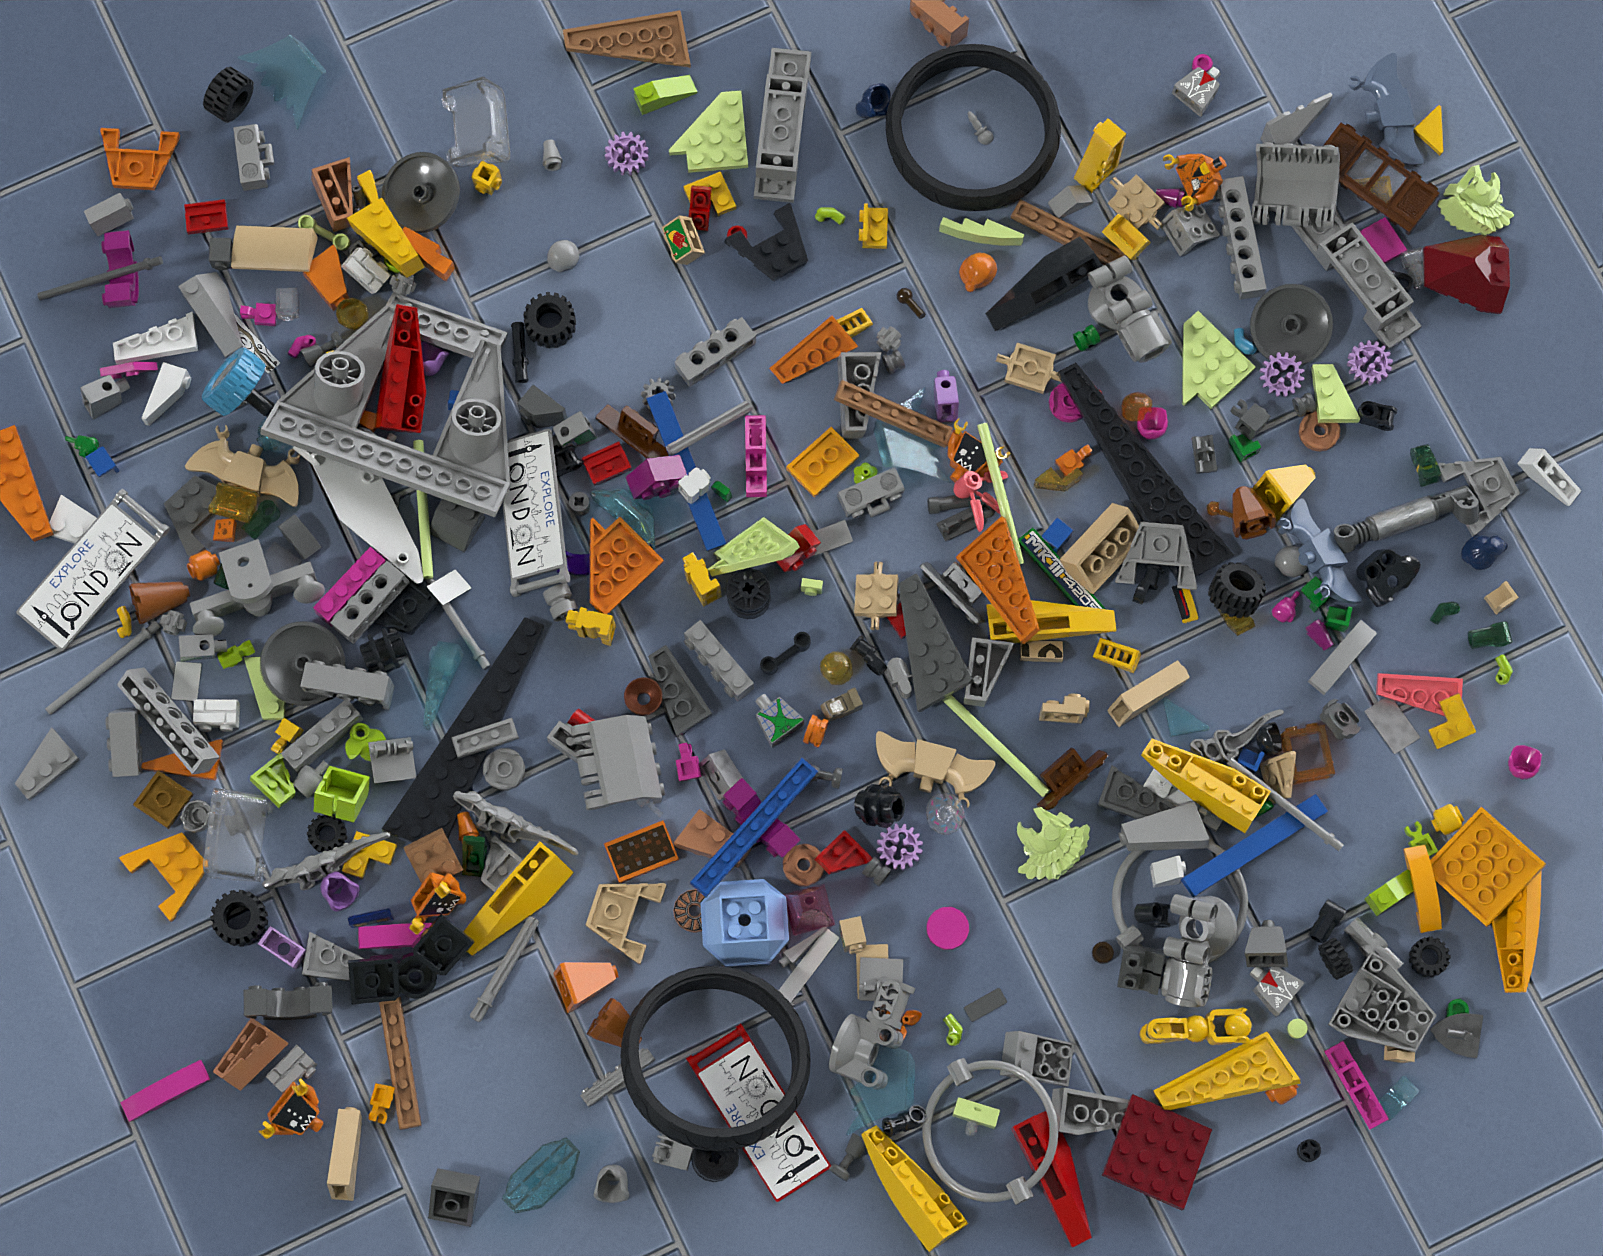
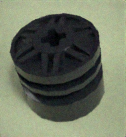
M745 568L738 570L729 578L726 588L728 606L731 611L743 619H755L763 615L771 601L770 583L766 575L759 570ZM749 588L752 593L748 594L745 589Z
M694 1148L691 1158L692 1167L696 1174L705 1181H723L738 1166L739 1152L738 1149L706 1151ZM711 1153H714L715 1156H720V1159L717 1161L718 1164L715 1165L714 1162L709 1161L712 1157Z

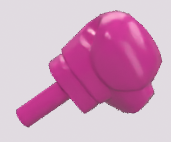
M1296 591L1291 598L1284 597L1274 606L1272 615L1282 623L1292 622L1296 616V603L1294 601L1300 593Z

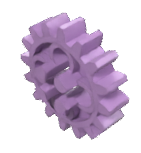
M622 132V137H618L615 134V140H609V146L605 147V152L607 153L605 154V159L608 160V166H614L613 170L615 173L621 170V175H624L625 171L632 175L633 170L639 173V166L645 167L644 161H648L647 153L649 151L648 147H645V140L640 141V135L633 137L632 132L628 136H625V133ZM631 144H635V145H636L635 147H634V146H631V147H630V154H629V146H630ZM623 153H624V154H625V161H624L623 163H618V161H619V162H620V161H623V159H624Z
M1370 340L1367 341L1366 345L1360 342L1358 348L1354 346L1352 353L1348 355L1350 360L1347 366L1352 367L1349 370V374L1355 373L1354 380L1360 378L1361 384L1368 381L1369 385H1372L1374 380L1379 384L1381 378L1386 379L1387 373H1390L1392 369L1389 365L1392 364L1393 360L1388 359L1391 353H1385L1386 346L1378 347L1379 342L1377 341L1374 345H1371ZM1359 354H1363L1365 357L1360 358ZM1378 354L1379 357H1376L1374 362L1368 366L1366 372H1362L1360 369L1364 368L1366 362H1370L1373 355ZM1378 367L1381 371L1377 372L1375 369Z
M1280 352L1276 354V358L1270 355V362H1263L1266 368H1261L1259 371L1264 373V376L1259 378V380H1265L1262 387L1268 386L1270 388L1268 393L1270 394L1275 391L1276 397L1280 393L1287 397L1288 391L1294 394V387L1298 389L1301 387L1298 381L1304 380V377L1300 376L1304 372V369H1299L1301 361L1295 363L1296 356L1294 355L1290 359L1287 352L1284 357H1281ZM1273 363L1280 365L1279 370L1281 372H1284L1288 366L1294 368V372H1288L1285 375V379L1291 382L1290 387L1284 385L1283 377L1279 378L1275 384L1270 382V377H1276L1279 374V370L1273 368Z
M895 824L893 830L890 827L886 828L887 834L884 832L880 833L883 840H877V844L881 846L877 848V853H882L879 858L880 861L886 859L885 866L893 864V870H896L897 866H901L902 871L905 870V865H908L910 868L913 867L912 860L918 862L919 858L916 854H922L923 851L918 848L923 845L922 841H917L920 834L914 835L913 827L906 830V824H903L902 828ZM904 834L906 838L903 839V848L900 852L901 859L895 860L893 856L896 855V846L899 843L898 835ZM890 841L894 846L888 848L885 843ZM911 846L914 848V851L909 853L905 848Z

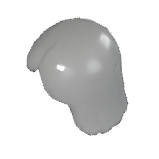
M614 1164L604 1166L597 1176L594 1197L599 1201L608 1203L628 1200V1178L625 1169ZM608 1181H619L617 1185H609Z

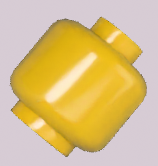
M1447 804L1433 812L1434 819L1431 820L1436 832L1441 830L1444 835H1449L1459 830L1463 826L1462 822L1465 821L1458 807H1454L1452 804Z

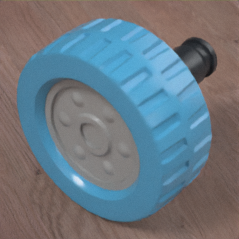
M245 347L239 348L227 358L212 376L202 393V400L222 416L233 412L243 401H246L266 417L269 416L275 406L271 400L255 389L265 371V363Z

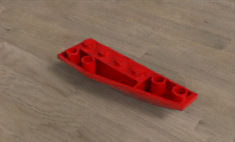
M396 304L384 360L375 428L394 432L421 433L426 386L418 311L416 307Z
M1046 1111L1032 1116L1011 1128L1033 1173L1041 1165L1049 1144L1050 1130ZM1058 1132V1143L1053 1161L1038 1183L1073 1248L1089 1240L1092 1236L1071 1150L1063 1133Z

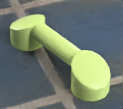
M303 215L299 218V228L314 229L316 234L333 242L339 251H344L349 247L350 239L345 234H333L317 225L316 220L310 215Z

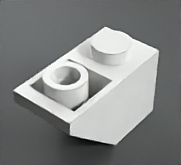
M1180 856L1151 864L1150 871L1153 888L1180 883L1184 874H1186V865L1184 861H1181Z

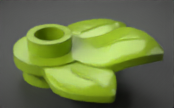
M364 723L354 724L350 729V738L345 744L347 757L352 760L360 755L366 761L371 762L368 742L386 740L384 734L378 729H370ZM362 731L364 736L359 737L356 733Z

